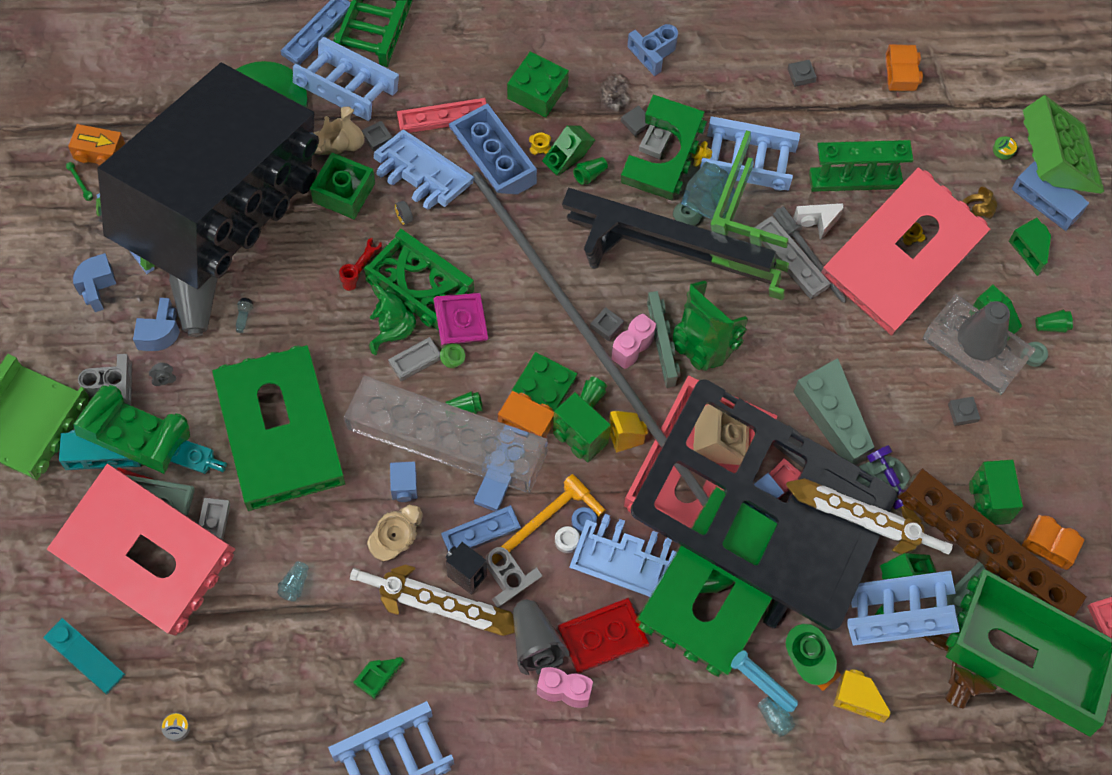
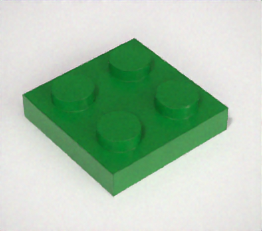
M535 352L512 391L518 394L524 393L532 401L548 405L554 412L568 394L577 379L578 373Z

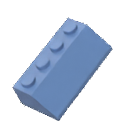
M488 103L449 123L450 129L497 193L519 194L537 184L536 167Z

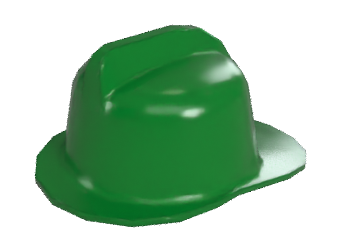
M804 623L791 629L786 637V649L799 675L804 681L813 685H822L830 681L837 670V660L823 632L812 624Z

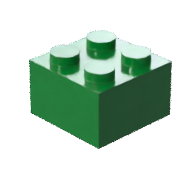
M530 51L507 83V99L546 118L568 87L569 70Z
M331 153L310 188L313 203L355 220L375 185L374 171L370 167Z
M576 392L554 411L553 434L560 442H566L577 458H583L588 463L608 445L611 424Z
M1014 460L983 462L969 481V490L975 499L974 509L995 525L1010 524L1023 508Z

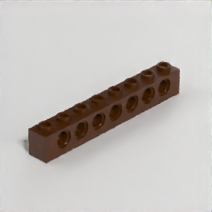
M923 468L911 477L897 498L903 501L902 503L907 509L917 512L923 517L925 523L940 530L948 541L956 543L963 548L967 556L977 559L984 565L987 571L1000 576V578L1072 617L1075 616L1085 601L1086 595ZM925 496L931 499L932 505L926 502ZM946 512L951 514L952 521L946 517ZM966 528L972 531L973 537L967 534ZM987 544L992 547L993 553L987 549ZM1007 560L1012 562L1013 569L1008 566ZM1028 576L1033 579L1034 585L1029 582ZM1049 592L1053 594L1054 601L1050 599Z

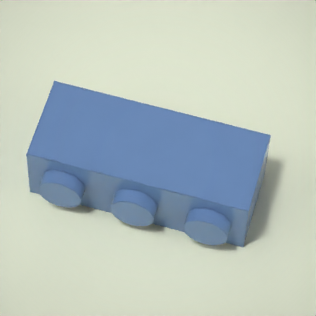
M1034 161L1017 178L1012 190L1063 230L1067 231L1084 213L1089 202L1072 189L1054 187L1047 181H1042L1037 175L1036 171L1038 168Z

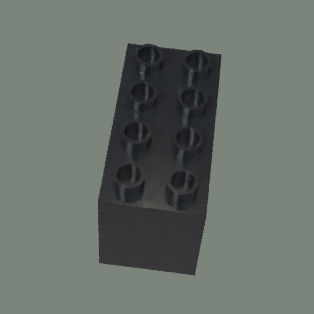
M220 62L97 168L103 236L197 290L211 276L215 278L222 277L229 269L233 255L241 247L245 249L253 247L261 234L262 227L270 219L274 221L280 220L289 207L290 199L297 192L301 194L309 192L317 178V170L312 168V156L319 144V137L314 134L315 112Z

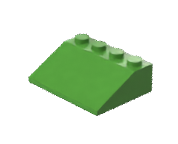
M1046 95L1023 109L1025 118L1023 122L1029 133L1028 141L1032 145V157L1037 164L1038 169L1036 172L1038 177L1054 187L1103 193L1104 187L1085 124Z

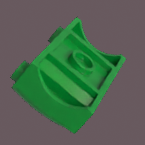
M101 386L73 424L76 436L165 474L175 451L183 442L190 438L187 419L178 413L174 415L167 414L164 420L124 403L122 393L116 386Z

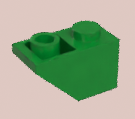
M567 125L542 162L556 176H559L581 160L596 140L582 126Z

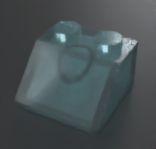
M706 161L688 182L681 204L713 219L729 177L727 171L721 169L716 164ZM734 186L722 216L724 219L736 191Z

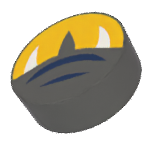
M405 201L395 203V212L401 224L411 223L413 216L408 204Z

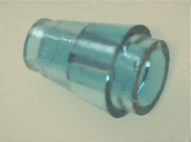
M295 562L294 566L279 582L278 595L292 602L301 597L309 567L302 562Z
M766 697L758 704L757 707L760 709L772 734L783 737L794 728L793 716L770 697Z

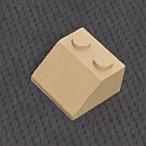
M706 405L695 424L694 451L715 463L740 465L749 447V427L715 407Z

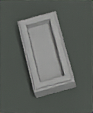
M430 337L388 359L390 366L400 381L441 360L440 351Z

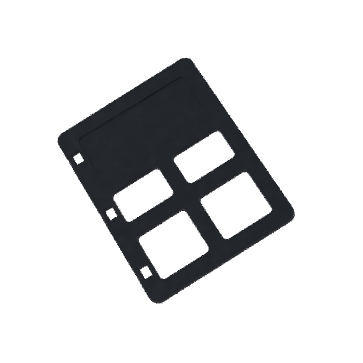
M706 379L698 381L631 506L632 516L828 631L838 629L842 625L880 534L834 514L826 513L799 502L792 493L787 503H784L753 484V480L771 443L775 442L805 460V465L798 480L808 479L836 490L838 493L888 512L891 511L897 497L895 489L813 440L796 433L792 428L742 399L732 396L711 381ZM722 397L735 404L733 409L720 402ZM706 404L715 407L755 432L736 473L728 471L686 445V441ZM790 436L802 443L800 448L788 441ZM676 463L725 491V496L705 535L699 534L654 506L663 485ZM860 476L869 481V486L866 487L856 481L857 477ZM743 502L774 518L777 522L758 565L749 563L723 547V541Z

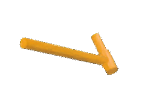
M571 474L564 481L565 492L501 547L505 548L508 552L513 550L572 498L574 500H583L598 517H601L606 512V509L590 494V490L574 474ZM500 554L492 555L493 564L498 563L503 557Z

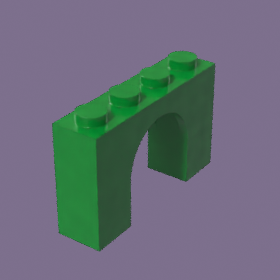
M653 94L645 113V123L674 134L680 142V151L672 160L665 163H652L629 155L621 173V183L673 201L675 194L679 195L681 192L683 173L687 174L690 169L691 153L695 154L699 145V141H697L698 134L704 133L707 121L704 120L705 112Z

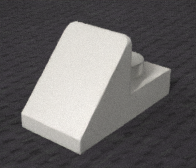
M843 203L797 206L793 219L797 225L804 227L817 225L821 240L840 219Z

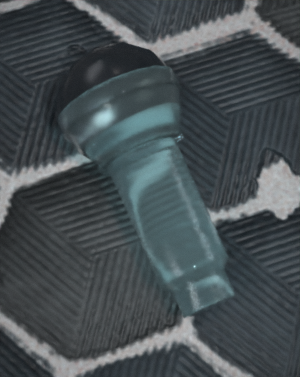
M241 298L237 302L239 313L236 322V332L243 333L248 314H250L254 307L252 300L249 298Z

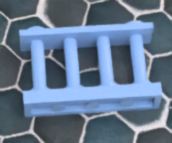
M325 37L319 40L318 58L307 69L297 64L293 66L294 84L341 108L343 106L351 107V109H354L353 114L367 121L371 119L372 102L382 91L392 96L398 91L399 74ZM326 62L336 67L326 78L315 74ZM344 72L355 76V78L345 88L334 83ZM363 82H366L374 87L364 98L353 93Z
M711 116L707 136L713 137L712 156L710 159L702 158L699 174L712 178L728 179L747 130L751 131L750 144L758 146L755 165L752 168L747 183L771 187L775 190L789 191L793 175L786 174L789 152L796 153L800 133ZM722 139L736 142L732 163L718 161ZM767 148L780 150L777 172L763 169ZM741 165L736 181H740L745 166Z
M951 571L859 583L851 602L852 608L857 607L858 618L848 619V629L853 646L960 632L955 605H947V595L956 594ZM936 597L937 607L921 609V598ZM910 600V611L894 613V602ZM883 604L884 614L868 616L869 605Z
M427 701L328 747L335 762L339 760L341 763L344 762L349 775H361L354 757L356 752L363 749L369 751L379 775H391L379 749L380 741L388 737L394 740L409 775H444L451 770L450 766L455 765L452 755L443 758L430 730L428 722L429 718L433 716ZM412 726L419 729L433 760L432 764L418 769L403 736L404 730Z

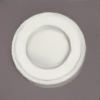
M569 526L560 528L555 535L557 549L563 553L574 552L580 539L579 532Z

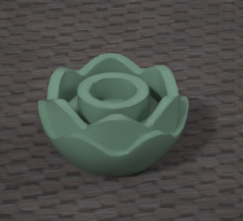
M683 201L674 208L673 217L677 221L696 226L702 218V212L695 202Z

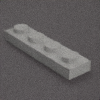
M773 216L754 227L788 238L789 244L787 248L764 241L761 242L766 248L776 251V259L789 263L787 273L810 299L829 288L831 283Z

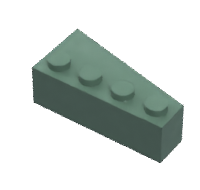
M837 358L799 379L795 386L794 394L836 453L852 464L858 465L868 459L867 456L872 453L874 444Z

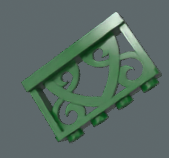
M400 229L395 234V238L364 268L365 279L371 286L373 283H377L385 291L397 295L407 310L419 316L426 326H432L436 330H439L436 312L427 308L428 304H434L433 298L436 296H446L456 289L458 292L455 295L472 294L474 292L473 279L403 229ZM400 248L401 253L398 260L391 258ZM413 259L419 262L417 266H411ZM391 264L397 266V269H385V272L391 273V276L388 278L379 273V269L383 265ZM428 268L430 270L429 282L432 289L409 290L405 281V270L420 272ZM436 277H440L443 279L442 282H438V284L440 285L439 287L436 285L434 281Z

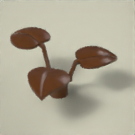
M943 634L922 637L941 650L947 651L949 648L946 645L948 637ZM952 661L951 677L948 682L951 684V687L945 697L950 704L964 709L971 694L976 696L981 693L996 691V686L989 680L957 666V663Z

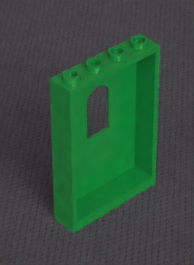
M308 345L293 346L283 352H270L264 357L256 359L247 358L241 363L225 364L218 367V369L212 370L244 503L248 511L346 485ZM275 384L280 387L290 421L289 424L265 429L257 397L258 391L262 386Z
M717 486L712 490L690 527L692 530L701 535L706 534L725 496V491ZM742 503L723 541V547L749 563L758 565L777 523ZM680 545L635 621L640 624L638 628L650 636L653 633L662 638L660 642L673 650L675 647L683 650V656L694 663H697L699 660L707 665L705 670L716 677H719L720 674L726 676L732 669V660L745 647L772 598ZM715 569L736 583L716 617L709 622H702L694 616L692 606L712 570Z
M985 569L977 577L973 575L966 587L970 591L960 603V608L963 610L957 615L960 632L949 635L946 641V645L949 648L945 657L1091 737L1104 725L1112 695V638ZM994 629L1000 630L1037 650L1033 667L1031 668L993 647L988 639L989 631Z

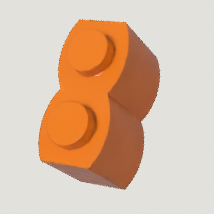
M889 44L886 51L889 91H916L918 85L922 83L923 74L922 71H919L918 67L921 55L920 52H917L916 45Z
M1038 515L1033 520L1022 542V546L1028 551L1044 557L1055 566L1068 570L1074 564L1085 539L1076 530L1061 527L1054 518Z

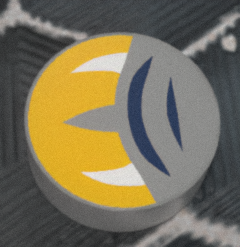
M172 713L163 720L161 729L168 740L177 742L183 740L188 735L190 724L184 715Z

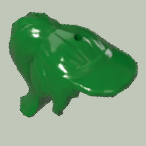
M373 283L372 290L379 299V302L376 304L370 319L373 320L379 317V330L381 332L370 341L368 346L371 353L376 356L381 344L390 341H400L410 336L414 331L416 318L411 311L405 308L402 300L397 295L387 292L379 284Z

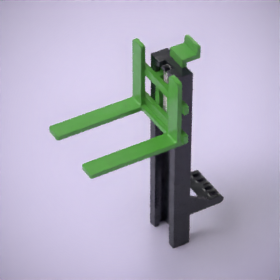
M746 130L711 221V231L568 187L562 202L563 209L571 211L567 215V220L591 228L584 246L590 267L597 269L603 255L622 239H626L771 284L769 297L783 300L785 297L784 289L778 288L781 281V271L779 270L788 272L789 263L776 259V251L762 247L761 241L787 248L789 244L788 238L733 222L753 168V158L748 157L726 218H722L749 147L751 131ZM731 231L750 237V243L729 237L727 234Z

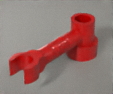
M373 238L368 239L365 251L356 264H345L340 268L339 277L345 290L352 291L356 288L361 271L372 257L382 251V242L377 247H371Z

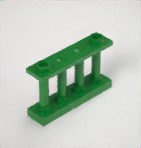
M352 0L339 33L336 32L333 42L343 47L348 46L373 52L378 56L379 65L388 67L413 0H393L396 1V6L391 9L363 3L364 0ZM359 11L389 18V24L383 27L358 21L356 18ZM353 28L382 35L383 39L381 43L374 44L349 38Z
M911 141L818 143L819 163L822 166L810 167L811 192L898 189L903 184L900 163L913 162ZM878 163H890V165L877 166ZM845 164L844 167H831V165ZM854 164H867V166H854Z

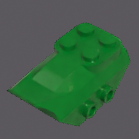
M705 280L690 284L682 321L675 326L673 333L675 350L690 359L691 364L697 370L702 369L704 371L709 368L723 366L733 351H736L744 342L742 338L747 331L746 324L748 321L746 316L734 320L729 319L704 297L707 287Z

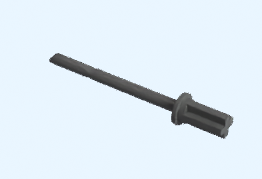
M784 206L776 209L773 216L791 238L794 237L807 257L821 272L824 266L799 233L802 230V226L797 225ZM831 283V290L841 302L846 303L844 294Z

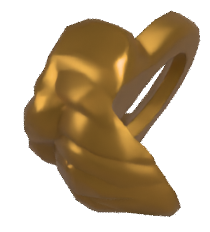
M984 186L979 188L978 194L967 196L962 200L967 205L973 201H983V203L975 204L972 210H970L976 217L984 216L990 219L996 212L997 201L991 190Z

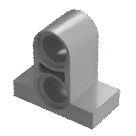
M117 354L116 367L88 368L79 374L78 383L85 389L90 398L96 394L101 386L113 385L121 391L124 403L131 406L132 363L127 354ZM121 379L119 383L112 384L115 380ZM96 381L95 384L87 386L90 382Z
M494 548L485 558L487 560V569L502 589V592L492 599L497 608L542 577L537 568L525 575L505 548ZM500 554L504 559L503 566H495L492 562V555ZM508 575H514L518 578V587L512 588L507 584L506 579Z

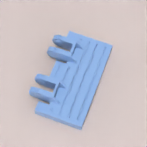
M404 129L374 152L375 160L380 163L385 161L379 166L376 175L381 178L394 169V172L389 175L387 182L394 185L403 178L416 188L418 187L412 196L415 202L420 201L429 193L430 196L426 198L423 207L427 210L437 203L446 207L473 184L474 176Z
M604 515L597 535L594 534L597 523L586 520L569 568L649 597L676 551L672 550L669 561L666 560L672 540L669 538L665 539L659 558L651 555L653 546L658 538V532L652 531L646 550L642 552L645 542L643 539L624 533L621 543H618L625 520L620 519L617 522L612 541L603 538L606 528L610 523L611 515Z

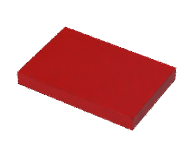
M629 597L557 626L562 640L569 650V656L577 674L649 646L645 633L638 628L640 624L635 621L637 615Z

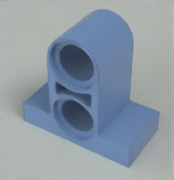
M665 24L642 37L635 29L628 35L627 47L653 76L661 73L663 58L676 49L678 30L673 25Z

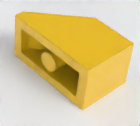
M610 412L609 423L611 428L609 436L616 453L644 444L645 435L648 434L647 427L643 421L639 420L637 413Z
M845 670L840 678L833 706L884 723L890 716V710L872 679L865 677V674L861 671Z

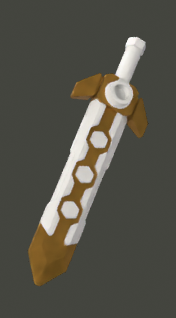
M805 478L786 483L788 489L799 502L826 513L834 514L864 526L868 530L898 541L899 544L892 549L893 552L898 554L908 553L916 549L921 543L948 555L952 550L953 544L924 534L925 528L923 524H920L922 522L914 511L907 509L905 506L901 507L903 517H900Z
M405 564L393 568L391 572H387L384 575V578L360 571L357 568H353L350 580H357L380 588L381 601L389 613L399 615L398 601L399 603L430 613H436L500 636L515 633L513 614L510 611L483 602H476L443 591L440 588L406 578L415 571V567Z

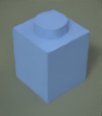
M415 462L390 463L392 500L409 502L412 499H417V470Z

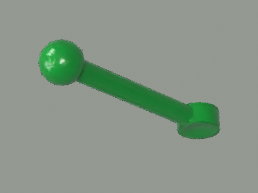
M68 162L66 168L72 172L82 189L84 199L91 201L93 199L92 192L86 189L75 170V164Z

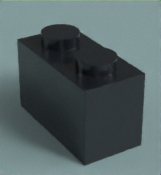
M461 542L458 547L453 546L447 553L445 558L447 559L448 578L472 595L487 577V560L464 542Z

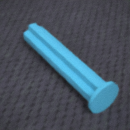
M746 651L739 652L732 660L731 667L739 669L786 712H793L798 705V701L747 657L748 653Z

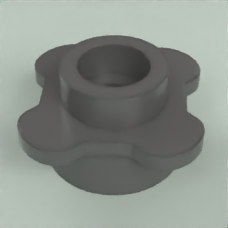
M167 363L154 365L149 371V376L153 378L152 384L160 386L173 383L176 380V376L172 374L173 367Z

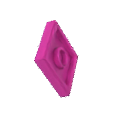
M480 293L436 296L433 298L441 345L488 340Z

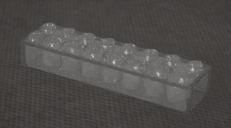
M363 376L344 416L348 430L494 480L529 494L548 452L547 438L367 376Z

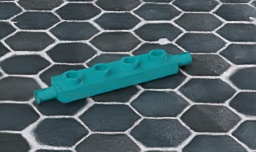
M190 441L183 442L175 451L170 461L203 474L210 468L223 473L225 471L223 467H227L226 462L214 459V451L212 449Z

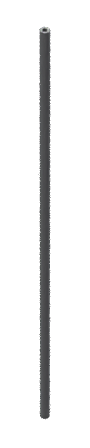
M478 171L474 172L472 176H474V181L662 448L667 440L662 430ZM678 463L674 464L677 471L703 506L708 499L705 491L689 469Z

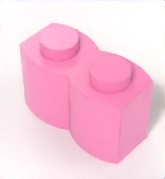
M644 314L635 317L631 321L628 330L622 332L615 339L611 359L624 369L632 366L638 359L639 352L646 350L653 342L656 323Z
M545 667L541 669L537 684V695L548 701L556 702L562 700L569 706L585 708L588 707L593 681L581 674L567 675L560 669Z

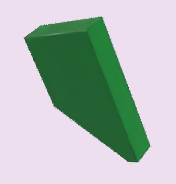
M402 657L383 661H370L353 683L375 700L405 661Z

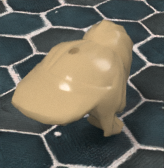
M343 106L341 108V118H337L333 122H329V117L325 116L322 129L314 132L319 137V144L314 154L330 155L335 153L339 155L345 150L354 152L362 147L364 144L363 132L350 120L354 109Z
M408 505L399 511L385 514L378 521L375 530L369 536L367 545L370 553L375 558L384 562L394 559L402 551L408 550L416 539V527L422 521L423 513L421 508L416 505Z

